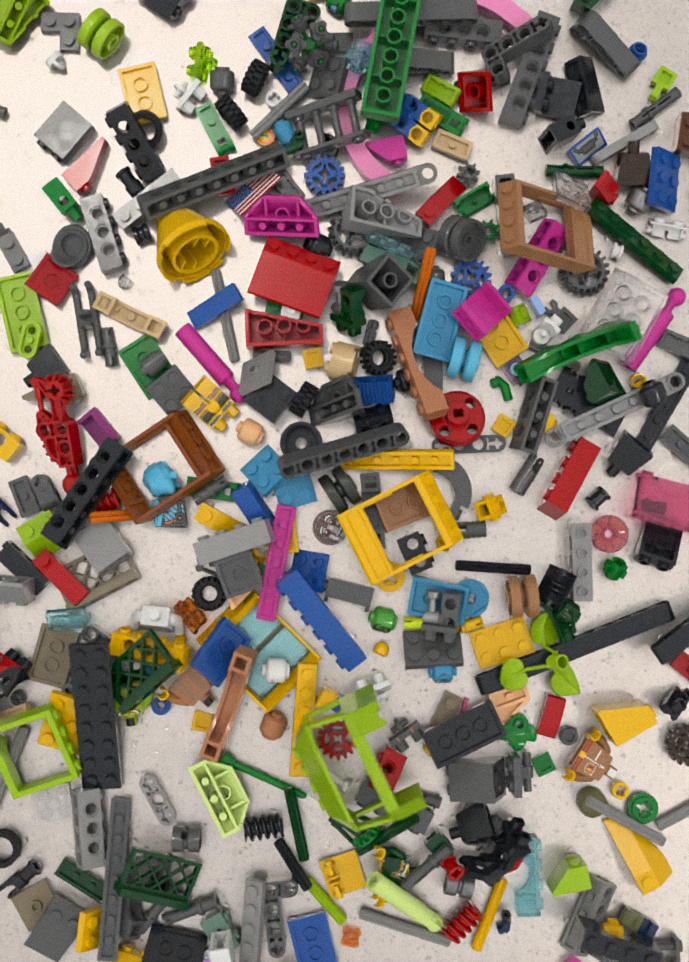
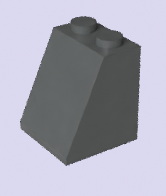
M386 252L357 269L347 282L348 286L356 284L366 288V296L362 297V302L370 310L393 308L415 278L389 252Z
M504 756L460 758L446 766V774L449 776L447 794L450 796V802L495 804L506 795Z

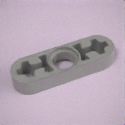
M153 773L144 774L139 781V786L159 823L163 826L172 825L176 819L174 807L156 775ZM145 778H147L148 780L152 779L153 782L151 786L153 790L156 787L158 788V790H155L151 794H149L148 792H150L152 789L149 785H144L146 781ZM156 794L161 795L163 803L155 804L153 796ZM165 804L167 805V807H165L164 809L167 814H172V816L170 817V821L167 818L163 819L164 811L161 808Z

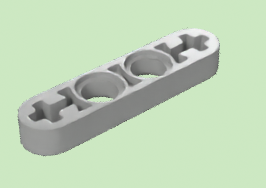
M653 120L596 152L590 158L594 165L597 166L628 148V141H641L658 131L659 126Z

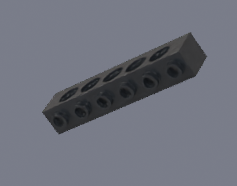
M108 436L94 457L91 458L83 473L79 475L76 483L67 492L66 497L56 508L50 520L44 525L40 534L55 545L66 550L89 518V514L94 511L133 453Z

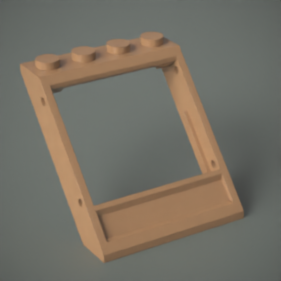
M518 179L497 183L500 240L503 252L575 274L596 270L591 216L585 212L589 203ZM522 197L563 210L567 256L525 243Z

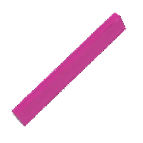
M277 504L273 524L276 541L270 542L263 577L264 586L261 588L256 619L275 622L280 592L276 588L279 586L276 580L284 574L296 507Z

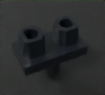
M676 686L660 702V709L663 713L669 714L672 721L677 720L682 711L687 708L689 689L680 690Z

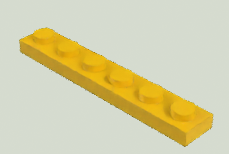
M392 449L340 465L343 469L454 470L455 456L454 449Z
M297 662L289 768L290 777H309V775H304L301 768L303 763L301 759L296 758L293 748H295L294 740L303 716L314 710L317 663Z

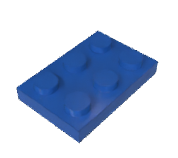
M659 146L652 147L647 205L666 213H675L677 187L679 185L678 175L681 165L680 156Z
M222 616L189 665L215 687L219 688L228 674V668L234 651L240 645L247 647L252 639L229 619Z
M325 910L287 920L297 962H338Z

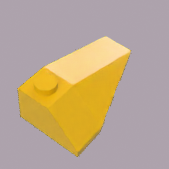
M608 817L604 819L603 822L643 896L661 887L673 873L664 854L643 836Z

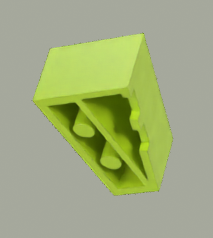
M0 0V41L11 46L25 31L29 22L32 19H36L39 16L38 13L45 5L48 6L51 1Z

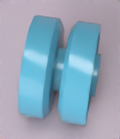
M456 335L445 376L455 379L459 374L460 368H462V381L472 383L480 363L483 343L481 341L475 342L473 339L469 343L468 349L465 350L467 344L466 337Z

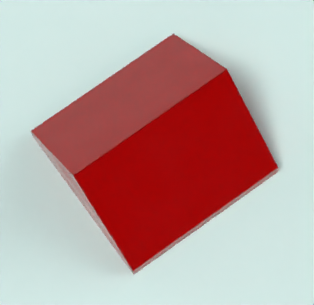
M481 69L457 72L458 88L462 90L459 96V111H493L491 71Z

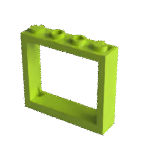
M53 702L0 719V732L46 717L69 769L23 785L0 734V771L13 800L78 779L83 768L80 758L76 756L75 745L73 742H70L66 725H63L61 713L57 711Z

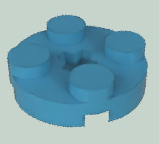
M474 579L459 581L458 585L471 587L470 595H475L473 603L468 601L466 617L481 615L487 609L489 602V592L486 586Z

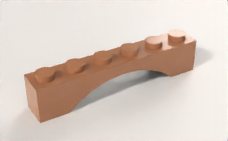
M411 306L389 311L385 325L392 334L391 341L393 347L397 348L398 361L400 364H403L405 380L410 383L411 396L416 399L418 415L422 416L423 421L446 416L449 407L443 391L426 379L414 359L412 336L417 322Z
M240 645L234 651L228 668L223 694L199 756L215 763L223 756L258 651Z

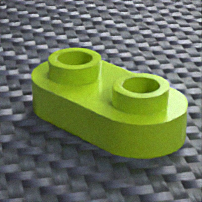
M29 320L25 322L21 329L17 351L25 359H32L39 350L43 330L36 321ZM32 328L36 329V332L34 334L30 333V330ZM30 346L32 350L30 353H27L26 348Z

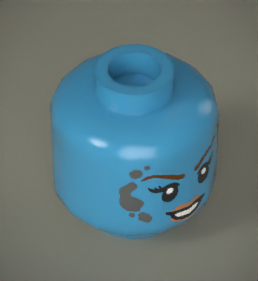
M436 666L428 668L429 678H432L435 683H450L453 676L457 675V667Z

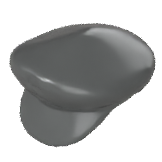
M76 224L66 225L57 232L52 244L51 258L53 262L65 268L75 269L81 267L92 252L93 244L89 232Z

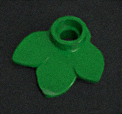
M515 714L511 716L509 723L503 726L507 736L500 740H509L511 747L517 752L524 748L527 741L535 742L537 733L535 727L528 723V719L523 714ZM518 722H522L520 726H516Z

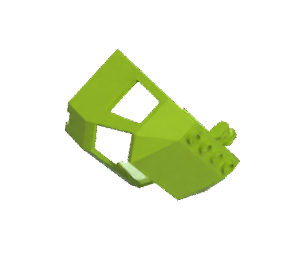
M372 683L305 714L294 740L295 748H293L296 758L301 759L303 763L301 768L304 775H309L313 793H318L320 797L318 803L322 811L326 810L328 816L355 832L402 820L427 808L419 782L396 793L391 791L365 735L387 725L385 718L380 719L377 712L381 709ZM340 705L341 711L310 722V718ZM344 719L352 741L381 800L356 812L348 811L318 750L311 729ZM381 806H384L388 813L358 823V817Z

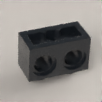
M415 531L396 540L405 562L422 553L423 555L428 553L424 546L427 542L423 533L419 534L418 531ZM411 538H415L418 542L415 549H409L407 546V542ZM433 555L426 558L425 564L421 567L416 566V564L408 567L410 574L413 576L432 568V562L435 561Z

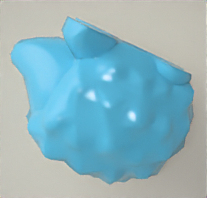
M166 461L152 463L144 470L142 481L153 497L160 498L165 495H173L176 489L179 490L181 488L176 480L178 477L175 471L171 470Z

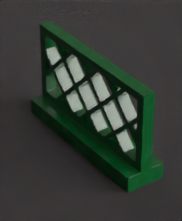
M149 629L112 663V673H116V683L113 682L114 696L120 705L118 710L122 715L133 711L183 666L179 659L175 660L153 629ZM149 636L154 642L153 648L146 647V640ZM135 649L141 650V660L134 659ZM146 651L153 652V662L146 661ZM158 653H162L167 659L164 664L158 663ZM122 661H128V671L121 670ZM133 662L140 664V673L133 672ZM145 665L152 666V675H145ZM121 674L128 675L127 685L121 684ZM133 676L140 677L138 687L132 686ZM120 688L127 689V697L125 699L120 694Z
M133 846L119 881H115L113 889L120 897L188 911L190 906L188 900L201 870L202 863ZM136 853L143 854L145 859L135 865L134 858ZM160 858L162 863L152 868L150 861ZM177 862L179 867L169 872L167 865ZM147 864L150 871L140 876L137 869ZM189 866H195L193 873L186 876L184 869ZM165 868L167 874L157 880L155 873ZM135 871L138 878L131 882L126 881L128 874ZM181 872L183 879L174 884L172 877ZM152 875L155 882L145 886L142 880ZM169 879L171 886L165 890L161 889L159 884ZM186 883L185 893H178L176 888Z

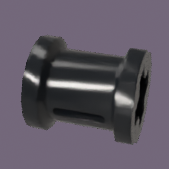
M598 486L597 491L590 497L585 498L586 502L595 511H598V507L606 500L611 499L610 495L601 486Z

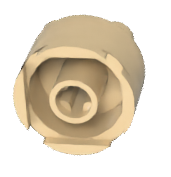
M341 341L332 342L330 347L332 355L330 361H326L324 369L327 372L328 378L335 380L344 375L355 378L360 358L357 357V352L361 353V347Z

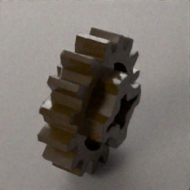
M684 723L683 728L677 724V730L670 729L672 735H666V738L669 739V742L665 743V746L669 747L666 753L672 754L670 758L673 761L677 760L679 765H682L684 761V765L689 767V743L687 748L684 747L686 746L685 742H689V736L686 734V732H689V724ZM678 753H685L687 757L679 756Z

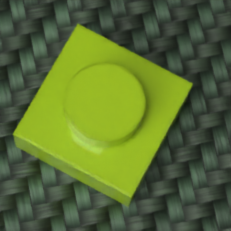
M525 303L511 307L513 311L509 314L515 327L532 321Z

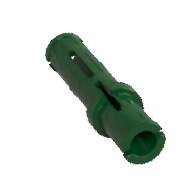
M563 163V165L546 164L545 177H562V179H567V177L599 178L604 172L603 166L568 165V163Z

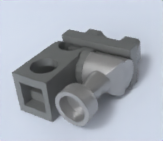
M426 589V598L429 599L428 609L422 617L421 624L425 640L435 641L437 632L443 633V642H454L456 633L460 629L461 605L464 592L446 590L442 596V609L437 610V600L441 598V590Z

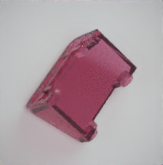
M642 470V473H636L625 518L641 520L689 533V485L653 476V472Z

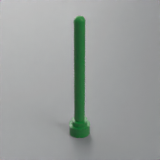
M228 752L224 753L220 762L231 765L233 768L279 789L284 790L287 787H294L236 761L232 754ZM294 787L297 797L306 798L307 793Z

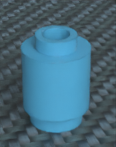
M281 119L273 125L275 129L272 131L281 145L285 146L291 143L295 130L288 120L284 121Z

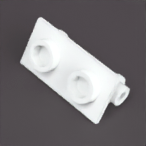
M655 216L654 219L648 218V221L652 224L651 226L648 225L646 233H649L650 236L663 238L665 231H668L667 239L681 241L686 237L684 230H689V228L684 225L685 222L673 220L672 223L667 222L666 218Z

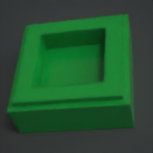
M548 751L531 758L538 777L556 770Z

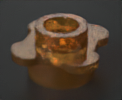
M348 926L344 927L343 938L340 940L341 944L357 948L359 946L361 930L358 928L355 930L350 929Z

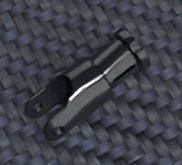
M126 166L115 177L122 181L126 187L125 190L133 198L145 187L130 172L131 168Z
M30 859L22 870H17L0 885V891L7 886H15L7 896L8 899L12 898L29 884V880L35 875L42 873L40 865L34 859Z

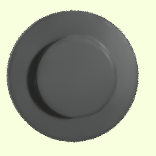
M564 726L559 731V739L565 745H573L578 739V732L572 726Z

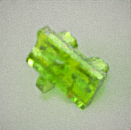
M197 41V46L189 47V57L195 60V64L187 66L186 74L192 78L199 79L201 82H207L208 72L212 71V67L218 66V60L213 58L214 53L211 52V48L205 46L203 41Z

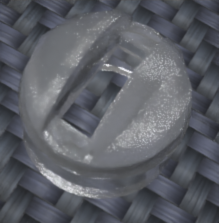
M124 273L118 279V286L123 290H129L135 284Z

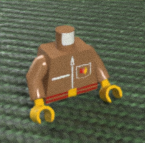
M592 726L594 729L593 733H586L567 763L569 768H564L567 774L565 776L561 775V777L568 782H592L594 779L599 781L603 774L613 779L617 773V769L610 765L613 757L610 755L611 748L606 738L595 726Z

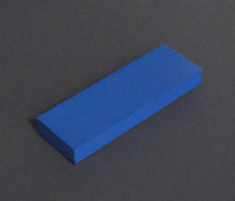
M231 283L187 312V315L194 328L199 330L244 299L236 284Z

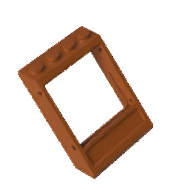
M187 410L172 412L123 445L132 452L167 429L197 476V479L151 509L124 466L112 483V487L135 525L152 521L225 471L224 466Z

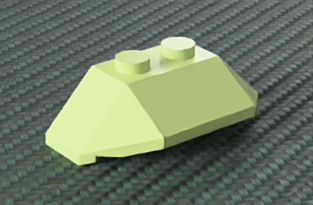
M204 759L189 767L188 771L223 839L241 830L250 800L233 766Z

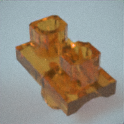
M189 597L184 601L179 600L173 607L174 611L182 617L183 623L192 634L196 635L199 628L208 621L205 613Z

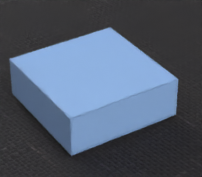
M534 296L528 301L537 318L546 312L538 296Z

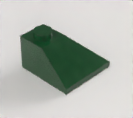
M595 358L590 360L583 386L586 391L585 396L590 403L601 405L626 394L609 362Z

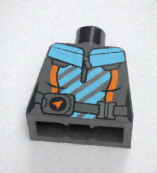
M172 495L153 499L152 508ZM185 498L154 519L155 527L189 528Z

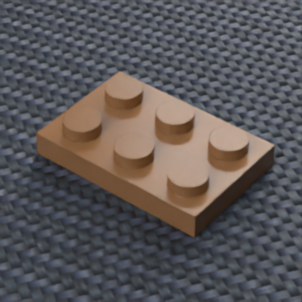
M414 482L374 503L386 533L430 516Z

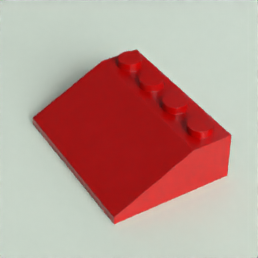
M269 236L260 255L247 293L320 319L332 291V283L337 279L341 262Z

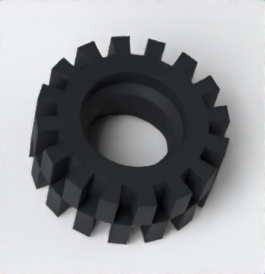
M257 58L254 59L244 74L245 77L242 79L241 90L253 97L258 96L265 85V81H267L270 65Z
M225 93L214 103L218 113L234 131H237L248 122L241 108L238 107L237 103L228 94Z
M375 340L366 343V347H362L363 353H360L359 357H363L360 363H364L361 367L367 369L365 372L371 373V375H384L394 369L392 365H396V362L393 359H397V355H393L396 350L391 349L393 347L392 344H388L387 341ZM377 350L383 354V362L380 365H376L373 361V354Z
M305 381L288 410L302 418L319 388Z
M203 577L194 584L192 599L199 609L214 611L220 608L226 601V596L218 577ZM207 586H212L217 591V596L213 601L205 600L202 595L203 589Z

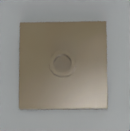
M46 877L10 898L29 932L33 930L55 894Z

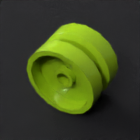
M97 8L82 23L77 35V42L86 50H91L92 54L99 60H105L119 46L125 33V26L116 18L111 19V15L103 8Z

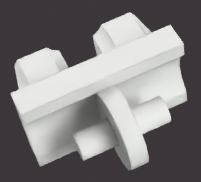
M196 78L187 90L186 87L189 83L185 80L181 85L178 83L173 85L177 90L173 96L178 99L181 94L183 95L175 105V109L178 112L182 110L184 113L191 115L196 106L189 101L190 98L194 96L199 101H202L206 96L207 91L200 85L201 81Z
M556 314L550 319L546 317L531 332L533 341L537 345L547 344L561 330L559 325L563 322L562 319Z
M382 672L373 675L375 682L373 688L379 706H381L380 700L387 698L384 691L392 689ZM366 679L356 681L357 690L368 685Z

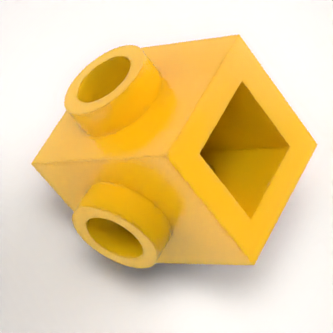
M493 493L482 496V501L474 503L479 522L487 519L493 522L501 519L502 514L507 513L502 494L494 496Z

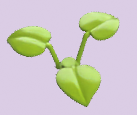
M547 611L543 612L533 621L530 634L534 643H542V647L552 654L546 659V664L524 668L520 659L510 658L506 660L501 669V685L508 690H520L528 682L526 671L549 668L555 673L551 676L550 685L556 695L580 694L579 684L573 669L569 666L568 657L564 654H558V651H554L547 646L553 645L558 636Z

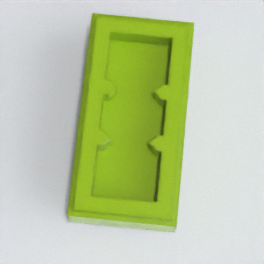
M429 73L420 88L422 93H427L450 108H453L462 93L461 89Z

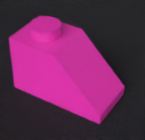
M403 134L365 142L366 148L373 157L387 166L399 167L407 162L408 156Z

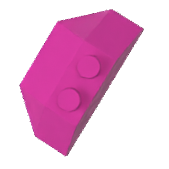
M263 194L243 216L245 235L317 238L320 236L318 216L301 195Z

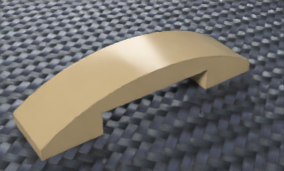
M101 290L92 305L93 309L111 319L157 340L160 339L168 324L166 321L127 305Z

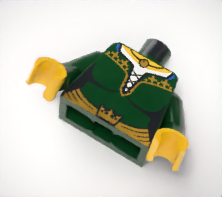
M374 845V849L378 850V852L372 854V856L378 859V872L404 889L400 881L418 866H410L409 856L394 845L383 847ZM376 894L372 895V899H378V902L373 904V906L382 908L386 901Z

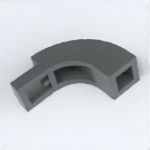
M455 461L454 470H434L433 472L445 477L452 484L454 500L450 511L454 519L458 521L462 513L460 507L469 508L472 487L468 474Z

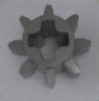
M466 161L464 167L459 165L458 170L461 173H458L456 178L461 179L460 185L465 183L470 187L472 181L478 182L479 179L476 176L480 174V170H476V163L470 165ZM468 171L471 177H468V175L465 174V172Z

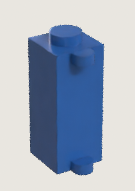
M250 480L233 490L231 497L250 524H252V519L262 516L263 520L269 518L271 526H273L272 523L275 516Z

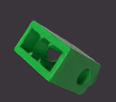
M57 176L41 188L62 215H68L73 222L82 217L81 212L77 209L79 203ZM67 199L68 204L64 206L62 202Z

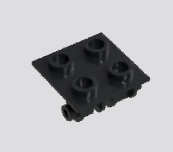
M550 564L538 587L539 600L560 611L577 576L565 569Z

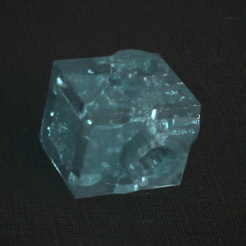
M355 39L345 54L344 60L347 61L346 69L356 74H364L369 67L373 44Z

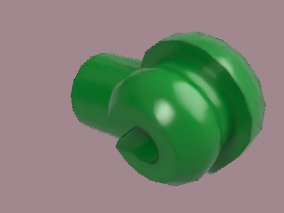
M500 376L490 379L492 388H500L504 401L513 399L510 386Z

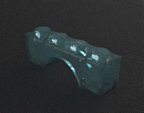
M529 833L531 837L529 842L531 853L525 856L522 861L529 869L527 882L522 888L514 892L517 917L541 916V909H544L543 897H540V890H543V880L539 878V871L542 870V860L538 855V851H541V840L538 839L535 833Z

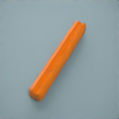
M428 246L425 249L411 308L415 320H419L422 313L437 252L434 247Z

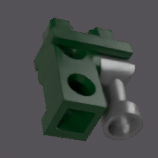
M345 280L334 281L332 283L333 291L337 294L336 302L331 305L333 313L330 314V319L336 322L337 330H348V335L351 337L360 335L361 326L366 324V318H364L365 311L362 305V297L366 296V288L356 284L348 286V282Z

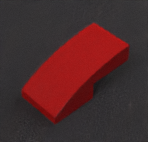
M547 694L542 707V715L536 729L537 734L556 738L566 704L565 698Z

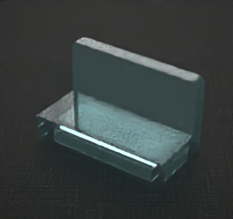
M85 607L47 610L45 613L49 631L87 628L91 619V613H86Z

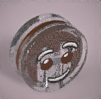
M336 510L322 511L314 519L313 533L322 544L336 545L346 537L336 517L339 515V512Z

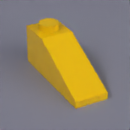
M205 502L201 504L194 517V520L216 532L226 529L227 532L234 530V525L242 523Z

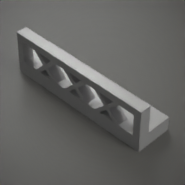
M592 874L589 875L592 889L582 891L560 943L561 947L574 956L587 957L589 954L587 951L580 950L571 934L576 915L594 919L600 927L617 888V885L614 883L605 882Z

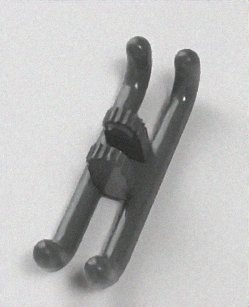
M90 281L84 282L90 310H82L77 285L75 283L69 285L73 297L81 348L80 357L82 359L87 358L89 354L86 337L87 329H93L95 355L102 356L104 352L101 348L103 341L98 311L92 308L96 296L93 284Z

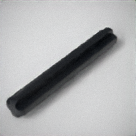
M456 560L455 570L530 575L531 565Z

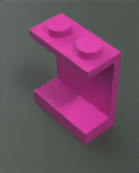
M487 281L451 313L475 342H478L498 322L511 313L513 309L496 288Z

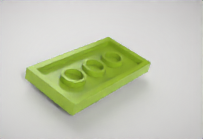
M31 270L0 277V308L11 354L18 353L17 346L23 324L29 320L36 321L42 327L43 332L39 348L45 347L49 343L39 295L24 284L33 271ZM32 328L30 330L31 334H34L36 332L35 328ZM29 346L26 348V351L32 350V348Z

